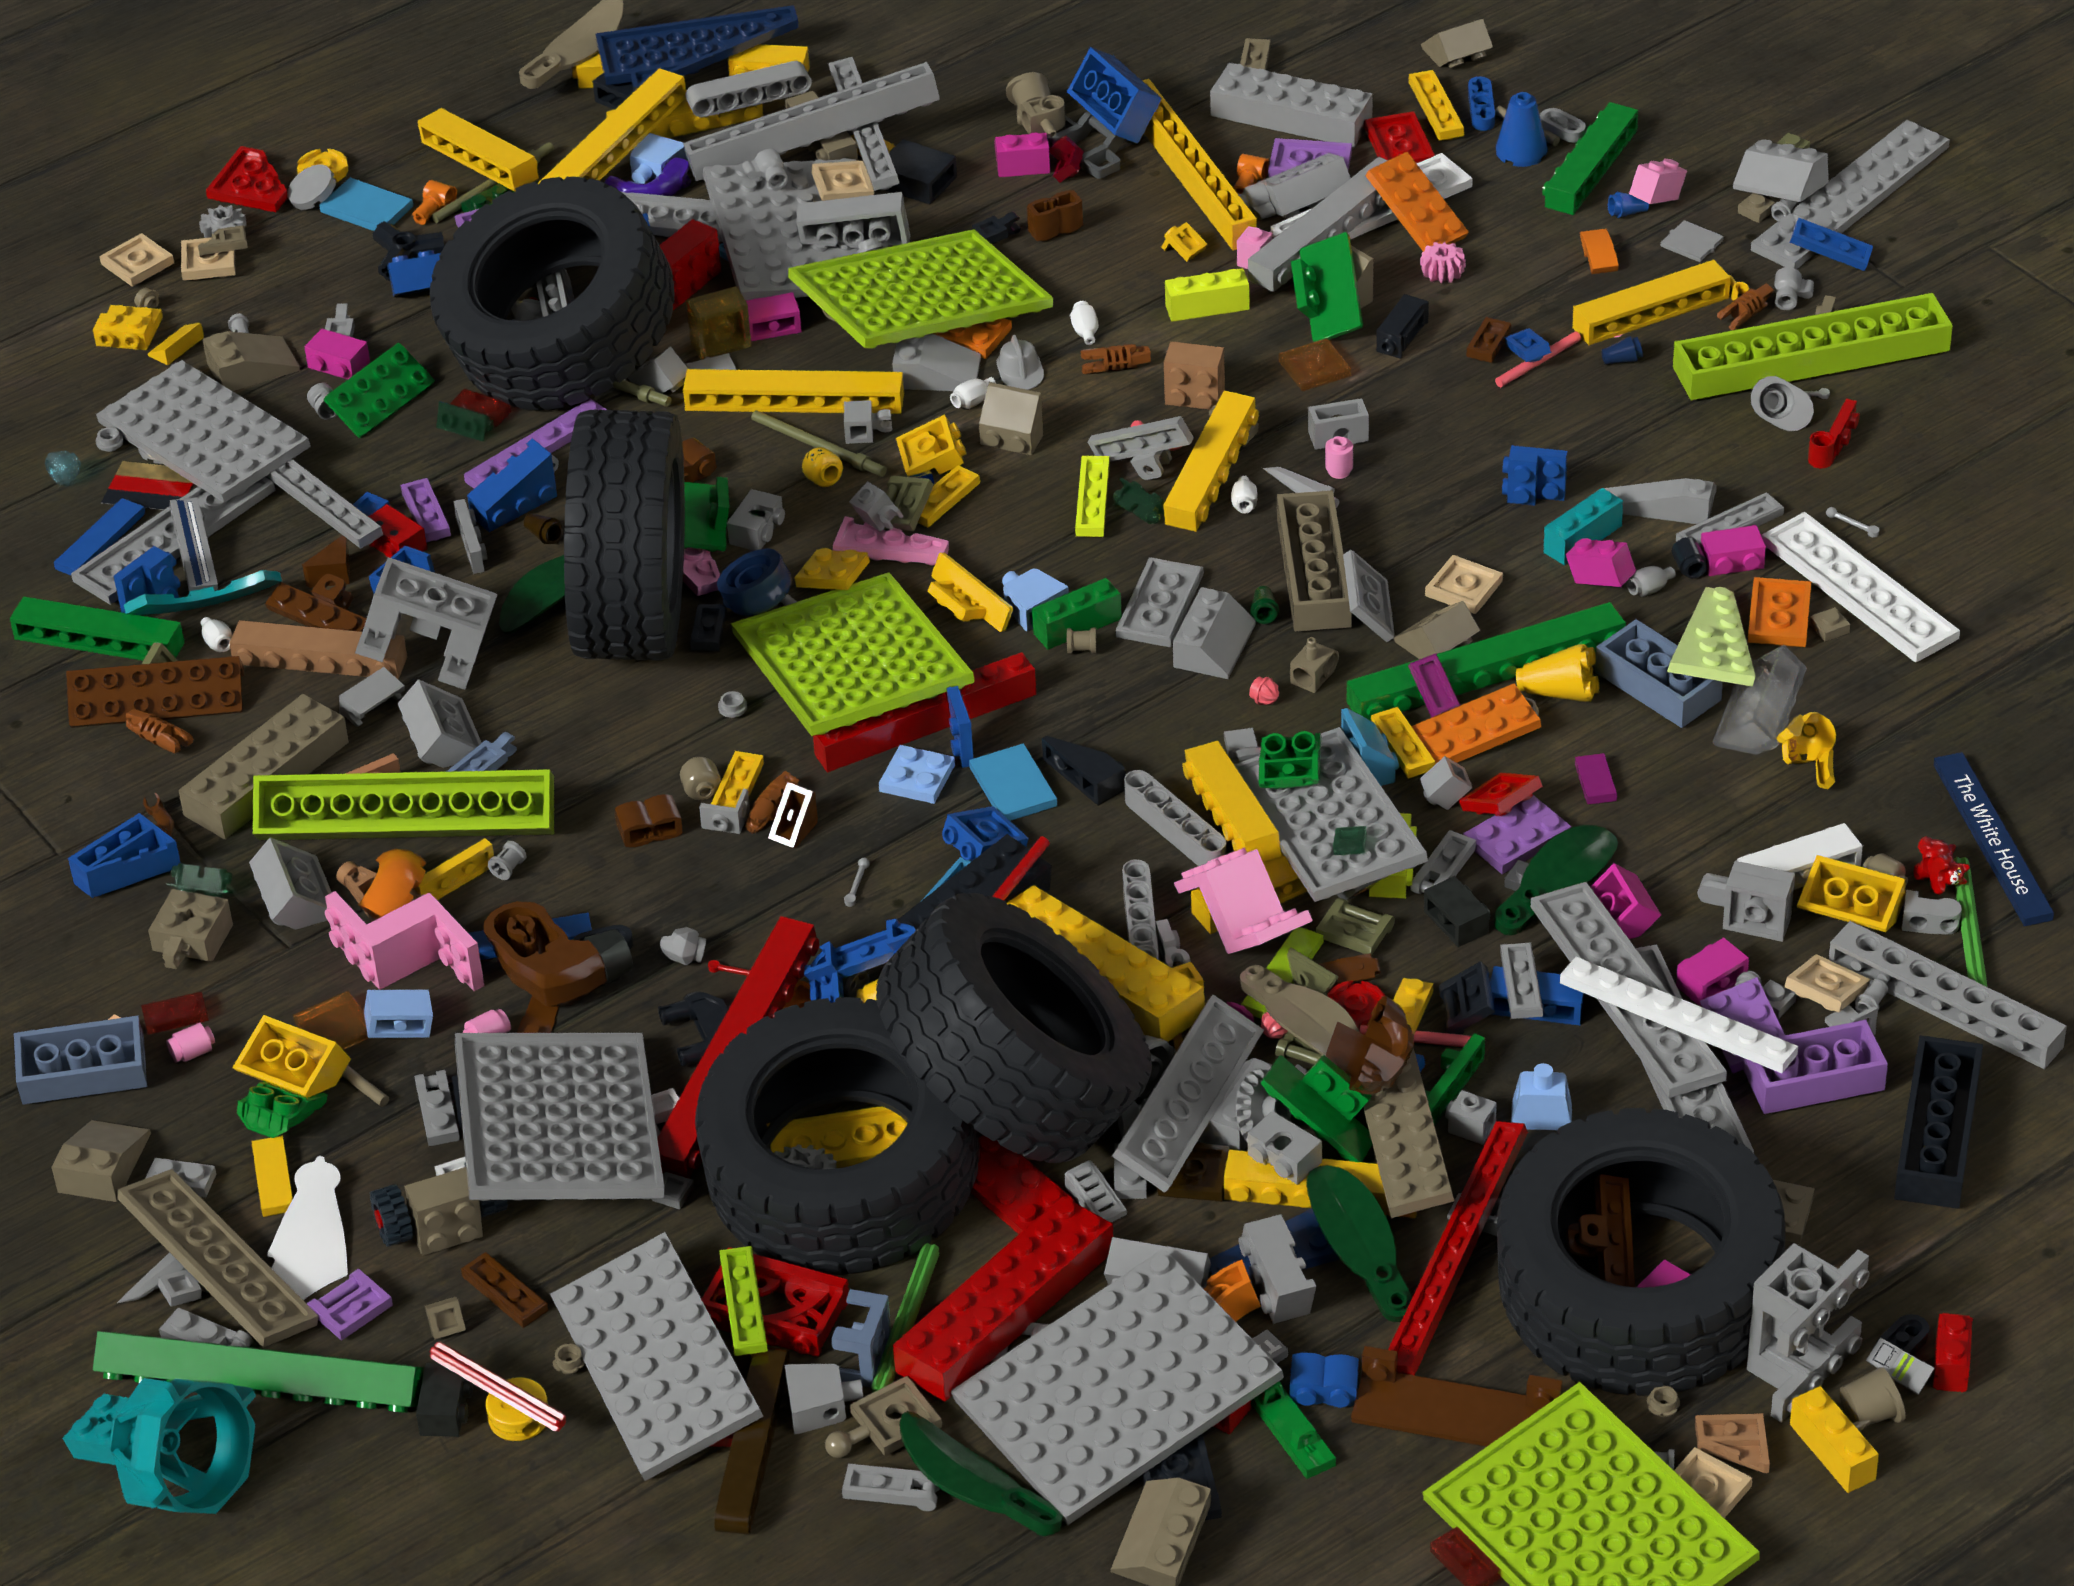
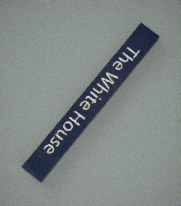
M1963 752L1934 758L1933 766L2022 924L2029 926L2052 921L2054 916L2052 908Z

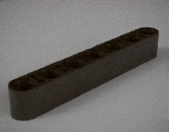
M767 1347V1352L753 1353L746 1384L763 1417L734 1432L715 1511L714 1525L716 1532L751 1534L785 1389V1365L790 1363L789 1349Z

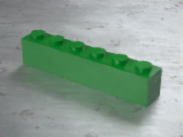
M1609 102L1605 109L1598 113L1595 122L1588 126L1586 134L1582 139H1578L1575 148L1566 155L1563 164L1556 168L1550 181L1545 182L1542 194L1545 196L1546 208L1570 215L1576 213L1637 132L1638 109Z
M23 596L10 617L15 640L141 661L144 660L153 643H162L175 658L185 644L181 623L177 621Z

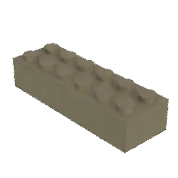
M1333 490L1277 494V523L1294 631L1351 627V612L1343 548Z
M301 694L178 790L183 815L226 840L253 818V776L306 775L311 773L349 743L344 716Z

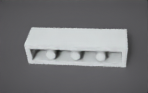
M1843 823L1737 858V861L1795 873V890L1805 886L1817 855L1861 867L1863 846L1847 825Z

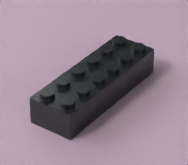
M1006 834L898 919L899 923L914 926L917 930L939 904L957 894L979 893L985 897L988 895L993 896L1028 853L1029 849L1009 834ZM1039 857L1004 901L1006 903L1033 885L1044 892L1049 891L1052 865Z
M1919 1035L1898 1164L1895 1200L1960 1208L1983 1044Z

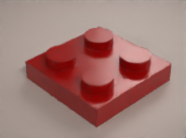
M1499 773L1461 798L1459 803L1462 811L1502 816L1511 812L1512 807L1517 803L1532 798L1533 793L1543 786L1539 776Z

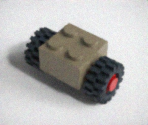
M466 1162L464 1163V1168L406 1185L407 1204H405L404 1197L401 1195V1190L398 1189L397 1184L370 1192L373 1216L377 1223V1229L380 1231L381 1239H383L386 1247L414 1238L422 1256L483 1237L481 1217L507 1210L508 1201L469 1200Z

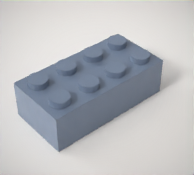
M1637 619L1596 646L1595 673L1680 728L1696 719L1721 701L1723 681L1667 672L1678 645Z
M139 1016L14 1033L16 1084L22 1105L147 1087L144 1036Z

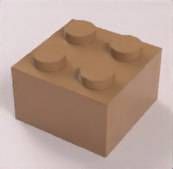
M1170 341L1164 359L1165 405L1209 410L1216 405L1225 390L1224 347Z

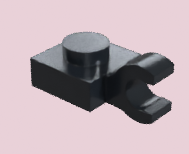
M1010 212L1000 219L992 216L972 225V230H976L989 243L995 244L1009 237L1008 233H1018L1021 228L1014 222L1020 219L1015 212Z

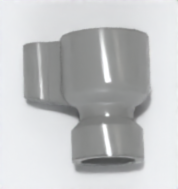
M775 149L762 150L757 154L755 160H748L742 164L748 178L754 179L762 176L772 189H781L788 182L783 161Z
M1263 182L1245 187L1242 194L1237 193L1259 220L1275 215V209L1270 202L1267 188Z
M1784 267L1776 272L1774 282L1776 306L1782 310H1791L1797 305V296L1804 299L1811 298L1813 296L1814 282L1809 279H1802L1801 273L1795 268Z

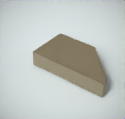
M245 226L218 229L212 234V238L208 242L198 245L199 255L248 248Z

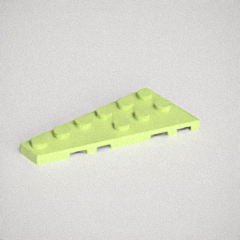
M1705 587L1670 661L1667 672L1753 687L1756 676L1734 592L1724 587Z

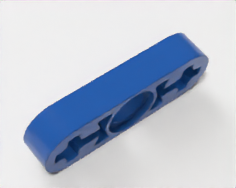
M1473 77L1468 82L1472 126L1477 130L1487 131L1495 126V108L1491 81L1486 77Z

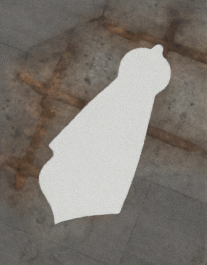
M318 1156L314 1162L304 1164L297 1170L295 1174L297 1193L280 1223L267 1256L275 1260L271 1269L302 1300L326 1285L348 1275L345 1237L335 1195V1188L340 1182V1173L334 1165L326 1163L323 1156Z

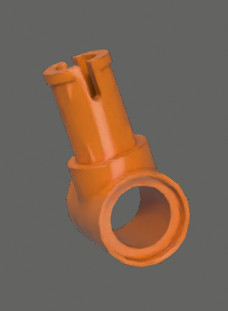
M1241 154L1237 165L1238 180L1233 187L1237 193L1242 194L1245 187L1266 179L1269 168L1268 158Z
M429 180L423 189L422 204L412 213L415 222L420 225L426 224L433 213L456 200V188Z

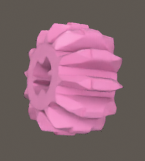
M1445 241L1443 244L1434 242L1433 246L1425 247V251L1422 252V257H1420V265L1423 276L1429 277L1431 282L1438 280L1440 283L1443 281L1452 283L1453 279L1461 278V274L1466 267V259H1464L1463 249L1456 247L1455 243L1449 245Z

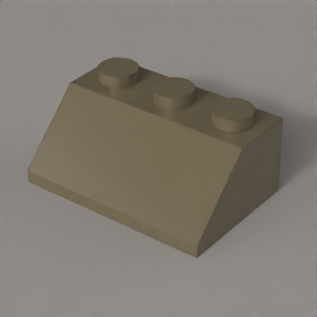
M1182 1478L1146 1481L1111 1567V1572L1149 1586H1179L1210 1508L1211 1488Z

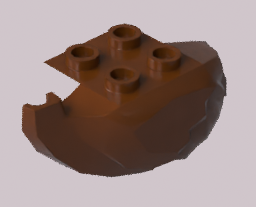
M1387 996L1382 997L1371 1012L1373 1016L1367 1024L1369 1026L1365 1035L1337 1021L1325 1056L1340 1069L1351 1074L1349 1090L1363 1094H1375L1391 1088L1410 1058L1414 1047L1413 1032L1410 1025L1407 1024L1406 1016L1401 1006Z

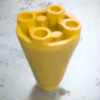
M1578 644L1524 664L1523 668H1517L1516 670L1518 689L1529 694L1591 702L1594 694L1599 693L1598 676H1593L1592 667L1596 663L1594 647Z

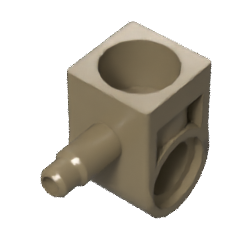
M1049 95L1021 103L1022 125L1028 134L1047 133L1050 137H1054L1056 131L1065 126L1064 99L1057 95Z
M1313 637L1308 638L1307 644L1290 662V683L1315 693L1335 671L1339 660L1338 651L1316 643V639Z

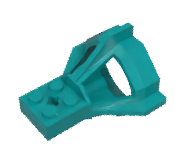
M143 1378L130 1398L103 1394L97 1398L93 1406L81 1419L73 1424L70 1431L62 1439L74 1458L116 1465L123 1496L127 1504L149 1508L157 1507L158 1509L173 1512L216 1514L249 1477L255 1422L246 1407L256 1397V1394L252 1388L217 1381L175 1378L166 1382ZM192 1392L197 1393V1395L184 1399ZM214 1416L217 1429L216 1449L208 1472L204 1473L179 1459L176 1453L180 1445V1435L178 1432L189 1420ZM164 1479L189 1492L173 1497Z

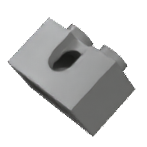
M1362 398L1308 407V433L1315 450L1325 448L1326 442L1337 436L1345 437L1353 444L1369 441V415ZM1337 414L1342 415L1339 417H1332L1333 415Z
M751 489L727 522L729 544L754 551L762 549L765 543L771 540L773 529L775 530L784 521L785 510L782 508L781 496Z
M1271 1111L1248 1132V1155L1258 1163H1263L1264 1165L1270 1163L1279 1176L1287 1178L1298 1185L1308 1176L1311 1170L1322 1163V1141Z

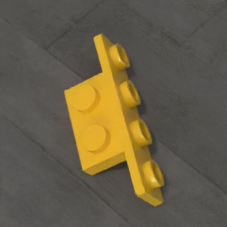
M939 553L931 574L936 582L930 583L928 593L935 597L940 605L951 610L957 619L962 621L984 619L999 632H1005L1013 612V607L949 555Z

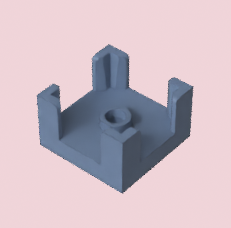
M850 1289L846 1299L847 1303L870 1307L865 1323L854 1322L852 1329L836 1327L832 1336V1347L835 1350L857 1353L859 1357L860 1371L839 1368L841 1382L861 1379L862 1386L872 1388V1382L891 1333L889 1299L887 1295Z

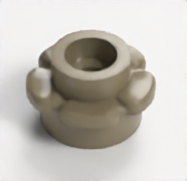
M143 288L136 294L134 303L141 308L156 309L159 304V294L156 290L152 291L149 288Z
M574 1344L561 1345L555 1351L553 1366L557 1371H562L564 1374H573L585 1364L580 1348Z
M1669 1386L1656 1387L1648 1396L1647 1404L1649 1405L1650 1412L1654 1415L1668 1417L1677 1412L1676 1408L1680 1406V1399L1673 1388Z

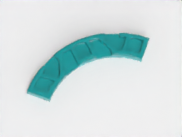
M260 570L231 581L224 589L214 591L212 586L189 591L188 597L174 598L173 594H144L126 602L124 609L126 614L134 615L162 614L196 609L261 591L282 582V578L278 571Z

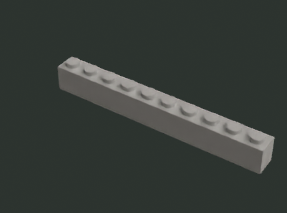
M925 62L685 142L683 145L690 169L696 181L704 180L703 167L743 164L745 161L755 160L757 154L765 149H775L779 155H782L788 150L806 147L812 142L830 139L836 134L845 131H854L860 126L880 122L886 117L895 114L901 115L919 106H928L934 101L940 100L934 74L928 63Z

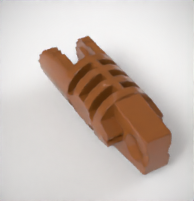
M1767 283L1756 290L1751 288L1719 311L1717 317L1723 320L1731 314L1734 320L1729 325V328L1733 331L1768 305L1766 301L1774 289Z
M1126 344L1124 346L1118 345L1108 348L1101 347L1081 350V358L1084 360L1102 359V361L1083 364L1082 373L1090 374L1106 372L1108 370L1135 368L1138 364L1151 362L1150 349L1148 346Z
M136 709L126 713V727L136 733L140 738L152 742L169 752L176 754L181 750L180 745L186 747L193 743L194 739L190 733L153 714Z
M784 771L766 787L753 803V809L746 821L745 827L749 832L756 834L769 821L775 819L787 782L798 785L799 780Z

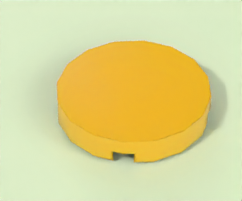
M316 149L304 154L298 160L297 172L299 174L308 167L322 164L328 166L333 172L337 183L348 172L347 158L342 152L334 149H327L328 152H321V149Z

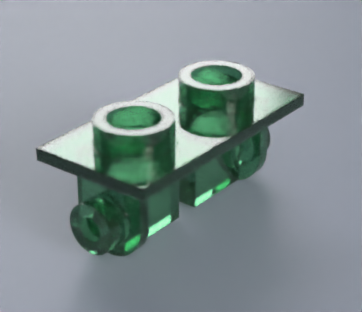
M439 402L436 428L484 441L485 432L487 430L491 431L494 427V421L487 415L445 402Z
M1121 477L1120 481L1123 484V488L1114 492L1113 499L1115 503L1130 513L1138 505L1133 512L1134 515L1148 524H1157L1161 514L1164 515L1163 505L1165 501L1156 493L1150 495L1145 492V489L1136 481L1130 483Z
M179 863L178 866L173 865L171 875L175 877V883H167L166 885L177 887L176 890L194 893L195 890L205 891V895L219 898L223 897V893L234 892V890H226L227 884H231L232 873L227 872V869L205 867L204 876L200 878L201 866Z

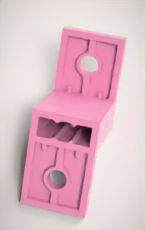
M1244 847L1219 856L1203 865L1181 873L1183 879L1174 882L1178 894L1197 887L1200 888L1228 954L1260 945L1313 921L1308 910L1297 913L1296 908L1286 912L1283 911L1257 849L1247 852Z
M336 891L325 896L327 905L325 916L331 927L329 932L331 942L336 948L340 947L345 952L348 961L360 968L365 980L368 982L372 981L379 990L438 959H441L445 966L450 965L461 983L466 982L473 991L484 987L478 943L430 893L369 924H366Z

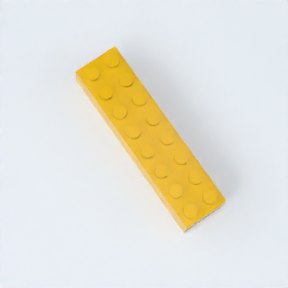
M1033 885L1006 903L1007 905H1015L1028 912L1032 918H1038L1051 927L1055 934H1060L1075 946L1078 953L1084 954L1100 970V975L1106 977L1119 993V998L1126 1002L1135 1016L1134 1021L1139 1023L1145 1035L1161 1038L1169 1042L1179 1033L1191 1027L1205 1006L1203 986Z

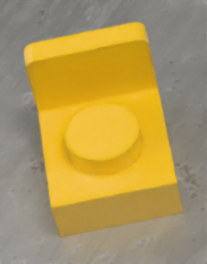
M1185 222L1180 227L1173 226L1164 235L1166 240L1161 248L1166 251L1173 247L1188 262L1204 251L1208 244Z

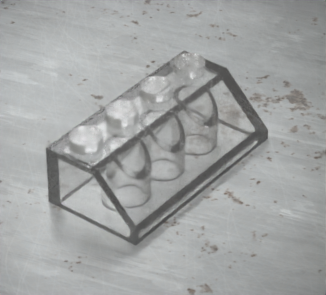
M1785 645L1752 661L1756 676L1753 687L1740 684L1734 685L1712 742L1715 746L1758 755L1767 749L1773 750L1780 744L1776 738L1784 731L1785 726L1789 722L1788 717L1796 703V696L1803 685V678L1807 667Z

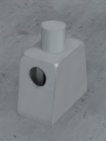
M836 1364L785 1365L794 1435L843 1422L846 1419L844 1402L863 1398L861 1379L841 1382L839 1366Z

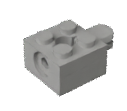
M1734 861L1729 877L1711 873L1705 874L1697 894L1704 903L1724 907L1723 929L1783 942L1792 915L1795 873Z

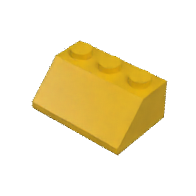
M1817 855L1797 903V908L1847 922L1852 921L1861 926L1887 932L1897 922L1906 896L1905 879Z
M263 1015L232 1068L238 1072L309 1098L336 1086L351 1058L334 1041Z

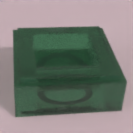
M1366 826L1335 828L1334 855L1364 854L1367 840Z

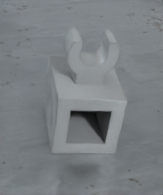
M871 400L844 402L846 444L873 442V429H878L881 432L892 431V421H883L891 420V410L882 409L877 413H872Z
M868 481L849 501L861 519L880 532L885 527L887 529L894 528L890 522L894 516L903 518V514L893 504L888 495Z

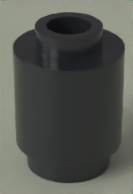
M1692 537L1678 540L1673 545L1671 552L1680 572L1691 579L1702 576L1707 568V559L1698 541Z

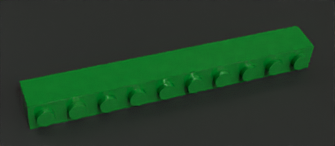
M1611 602L1438 653L1437 656L1455 695H1459L1515 678L1517 668H1523L1524 664L1578 644L1594 647L1596 653V646L1624 628L1626 623ZM1412 662L1347 681V704L1350 709L1371 721V715L1398 707L1403 712L1426 705L1408 667Z
M97 1331L93 1371L104 1372V1379L123 1380V1374L134 1375V1382L139 1383L143 1378L154 1380L155 1378L167 1379L166 1382L175 1378L217 1381L261 1390L262 1397L281 1398V1392L292 1393L293 1400L312 1402L313 1396L325 1397L324 1403L332 1405H344L345 1400L357 1401L356 1407L376 1409L377 1403L389 1404L388 1411L408 1413L409 1407L418 1406L424 1367L108 1331Z

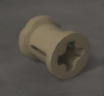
M1067 628V654H1072L1073 651L1084 650L1096 653V628H1091L1090 631H1073L1071 628Z

